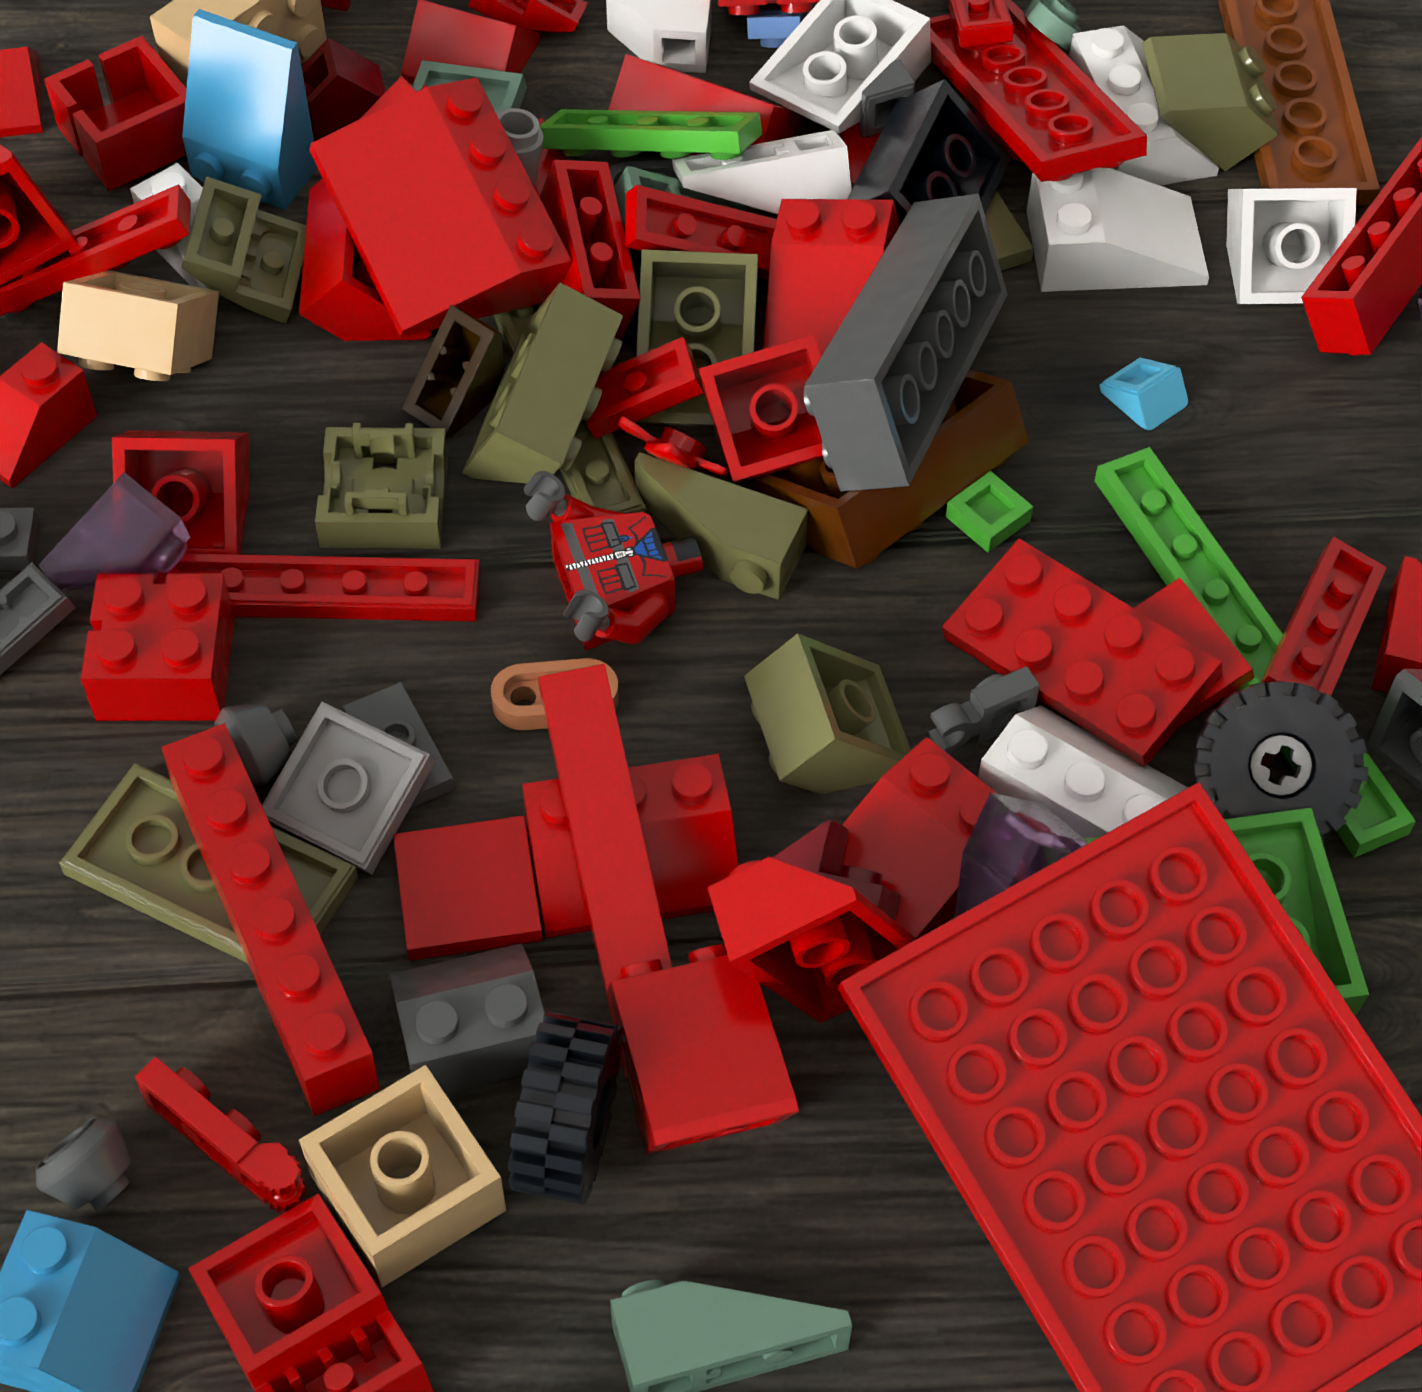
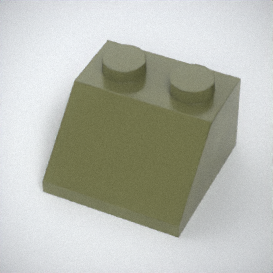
M1227 33L1149 37L1142 43L1160 117L1221 169L1227 171L1279 135L1273 116V111L1277 109L1274 97L1264 85L1262 74L1266 72V67L1253 47L1250 45H1246L1244 48L1241 47Z
M797 633L744 675L752 699L751 709L753 715L761 725L770 752V766L781 782L821 795L878 782L887 771L911 751L878 664Z

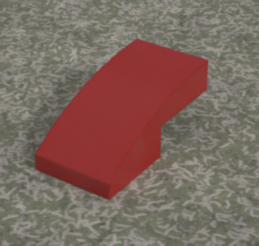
M470 0L468 7L501 22L527 29L547 32H574L588 3L583 0Z

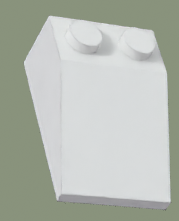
M820 0L749 82L750 90L840 134L860 122L862 91L890 63L900 59L914 81L931 63L930 18L893 0Z
M1099 167L1073 174L1070 178L1063 181L1041 182L1032 172L1026 211L1041 292L1201 286L1208 284L1209 274L1191 196L1112 168Z

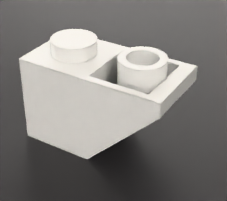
M606 0L607 30L640 59L680 72L706 73L711 37L712 0Z

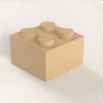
M111 270L63 282L57 353L78 357V365L84 368L113 370L114 364L134 368V376L140 379L169 381L170 375L191 372V367L212 359L219 291Z
M426 1065L299 1139L311 1177L381 1288L506 1211L501 1176Z

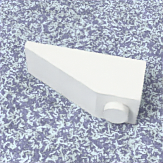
M835 130L750 145L741 156L728 160L713 159L710 153L672 160L674 172L683 188L775 214L779 212L781 199H847L851 192L847 145Z

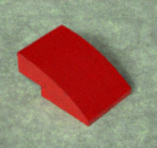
M319 1193L188 1268L254 1392H434L421 1360L388 1310L380 1289Z

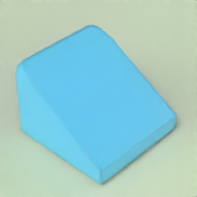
M1141 357L1099 385L1103 395L1135 423L1146 430L1154 429L1188 405V397L1181 369L1173 365Z

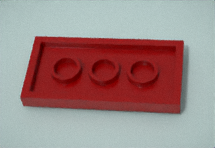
M1018 539L942 626L944 638L998 674L1007 675L1027 666L1040 684L1037 699L1144 768L1223 674L1221 661L1021 539Z

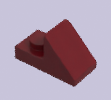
M825 821L772 857L853 887L895 921L900 894L881 885L882 874L863 868L843 865L841 876H839L849 831L848 828L836 821Z

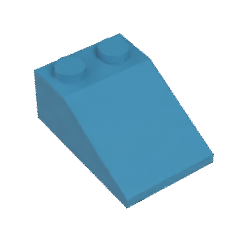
M201 9L193 15L182 132L192 177L205 182L207 176L262 194L260 202L283 210L288 208L318 169L309 151L314 138L297 42Z

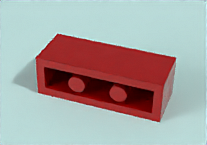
M553 160L541 191L540 199L572 259L562 284L623 315L615 335L616 338L622 340L640 301V295L629 249L625 247V232L608 162Z

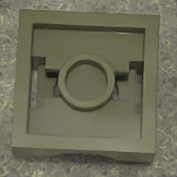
M353 423V427H326L323 448L324 492L323 495H318L315 526L320 548L441 549L449 456L445 428H414L413 423H406L405 428L361 427V423ZM397 463V468L381 467L374 469V464Z

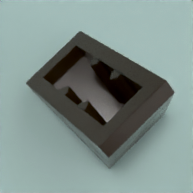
M450 305L402 409L430 428H445L446 437L455 435L484 409L496 394L505 373L501 333L459 306Z

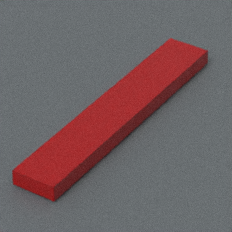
M112 552L108 574L154 573L157 584H165L167 573H224L235 617L477 622L481 569L479 559Z
M604 663L539 676L538 684L612 1023L615 1024L607 990L612 981L622 979L620 969L631 964L654 959L661 960L663 970L672 968ZM620 1051V1063L623 1072V1077L625 1079L627 1078V1074L622 1057V1052Z

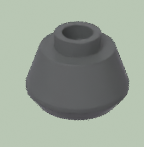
M264 703L222 708L214 725L218 726L225 723L252 785L257 787L267 786L282 770L291 756L289 746L297 742V736L289 719L281 708L270 711Z
M94 1116L61 1140L36 1166V1187L40 1191L75 1209L90 1203L95 1210H98L113 1200L130 1182L123 1172L131 1163L126 1144L116 1120Z

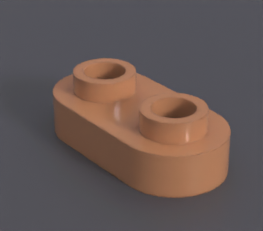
M582 658L520 663L508 666L496 675L491 684V700L494 715L499 722L511 729H548L538 684L539 676L604 664V662L597 659ZM605 663L616 710L619 701L618 679L613 669ZM522 700H528L533 702L532 705H515L517 702Z

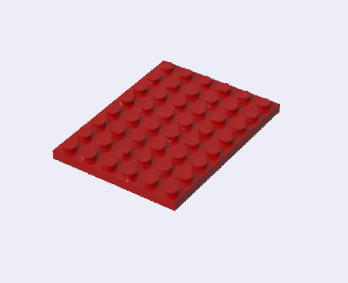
M1200 782L840 982L839 992L1079 1392H1346L1422 1344V1116Z

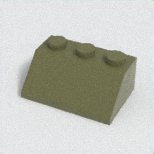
M559 282L523 328L462 474L472 479L527 484L533 475L539 471H547L552 474L559 468L568 471L582 444V439L575 436L581 419L586 422L590 419L602 395L603 390L595 386L601 370L605 373L609 371L621 349L622 340L616 338L615 335L623 315Z

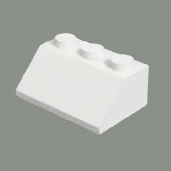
M1124 25L1072 34L1069 58L1147 134V156L1127 160L1122 165L1112 169L1157 185L1217 176L1218 165L1160 117L1142 46L1144 41Z
M1043 706L1014 715L981 759L978 778L1026 816L1024 830L1046 843L1103 836L1188 788L1149 765H1146L1145 768L1093 734Z

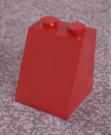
M0 145V286L78 245L76 236L14 154Z
M725 944L708 946L689 952L690 964L664 970L660 959L625 966L620 969L622 979L612 981L607 990L614 1022L621 1026V1052L645 1155L781 1123L799 1112L796 1096L760 983L729 961Z

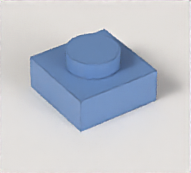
M762 9L758 14L748 15V39H760L761 47L779 48L803 21V13L781 12V9Z

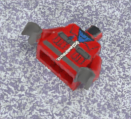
M547 471L535 473L523 488L527 496H532L526 504V511L531 519L542 521L551 513L552 520L554 521L550 523L552 557L568 601V606L563 615L567 619H574L576 624L574 634L582 641L585 650L598 647L612 640L633 645L641 643L664 619L675 611L674 578L703 570L700 549L694 536L662 544L652 517L644 512L623 513L591 506L569 494H565V488L559 478Z

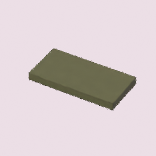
M134 763L59 864L63 874L248 963L175 794L171 780ZM272 827L315 926L321 935L358 880L357 867Z

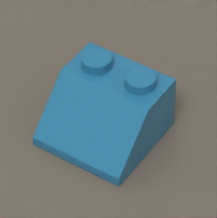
M26 1210L0 1271V1383L31 1392H137L181 1280L180 1273L97 1227Z

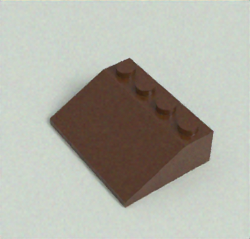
M969 370L909 486L840 492L833 469L826 465L824 458L736 483V485L808 509L806 544L822 556L859 569L863 565L875 561L883 550L903 535L918 529L926 518L986 473L1004 465L1008 457L1026 445L1029 439L1012 381Z

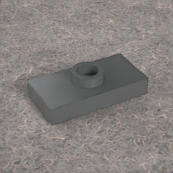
M32 562L0 590V675L76 608L68 597Z
M401 682L342 706L345 713L429 753L436 760L410 809L455 790L453 777Z

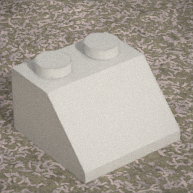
M1357 188L1228 189L1226 246L1237 304L1303 303L1302 295L1355 226Z

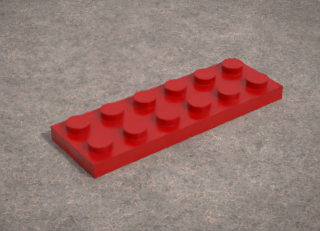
M1012 0L1005 1L1013 22V42L960 48L951 14L930 18L931 60L1041 182L1063 181L1076 173L1099 167L1114 168L1122 165L1127 160L1147 156V134L1051 39L1034 27L1027 20L1025 13Z

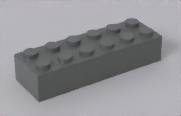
M979 193L913 203L804 385L806 409L816 419L822 437L823 458L826 465L833 469L840 492L910 485L1008 296Z

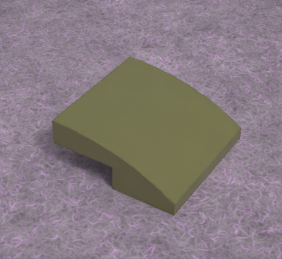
M206 176L181 267L211 290L219 291V294L248 310L286 324L292 309L303 263L306 225L258 210L262 194Z

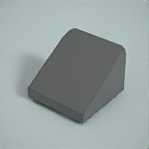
M900 59L890 63L862 91L859 133L862 138L882 132L896 102L914 94L915 81Z

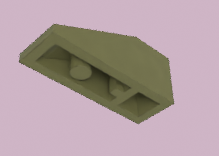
M639 452L635 459V486L641 495L646 509L678 539L694 536L700 549L702 562L722 581L731 583L744 592L751 594L759 593L779 600L806 547L808 509Z

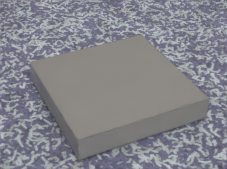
M321 702L263 802L262 807L270 824L373 875L393 839V834H396L436 760L429 753Z

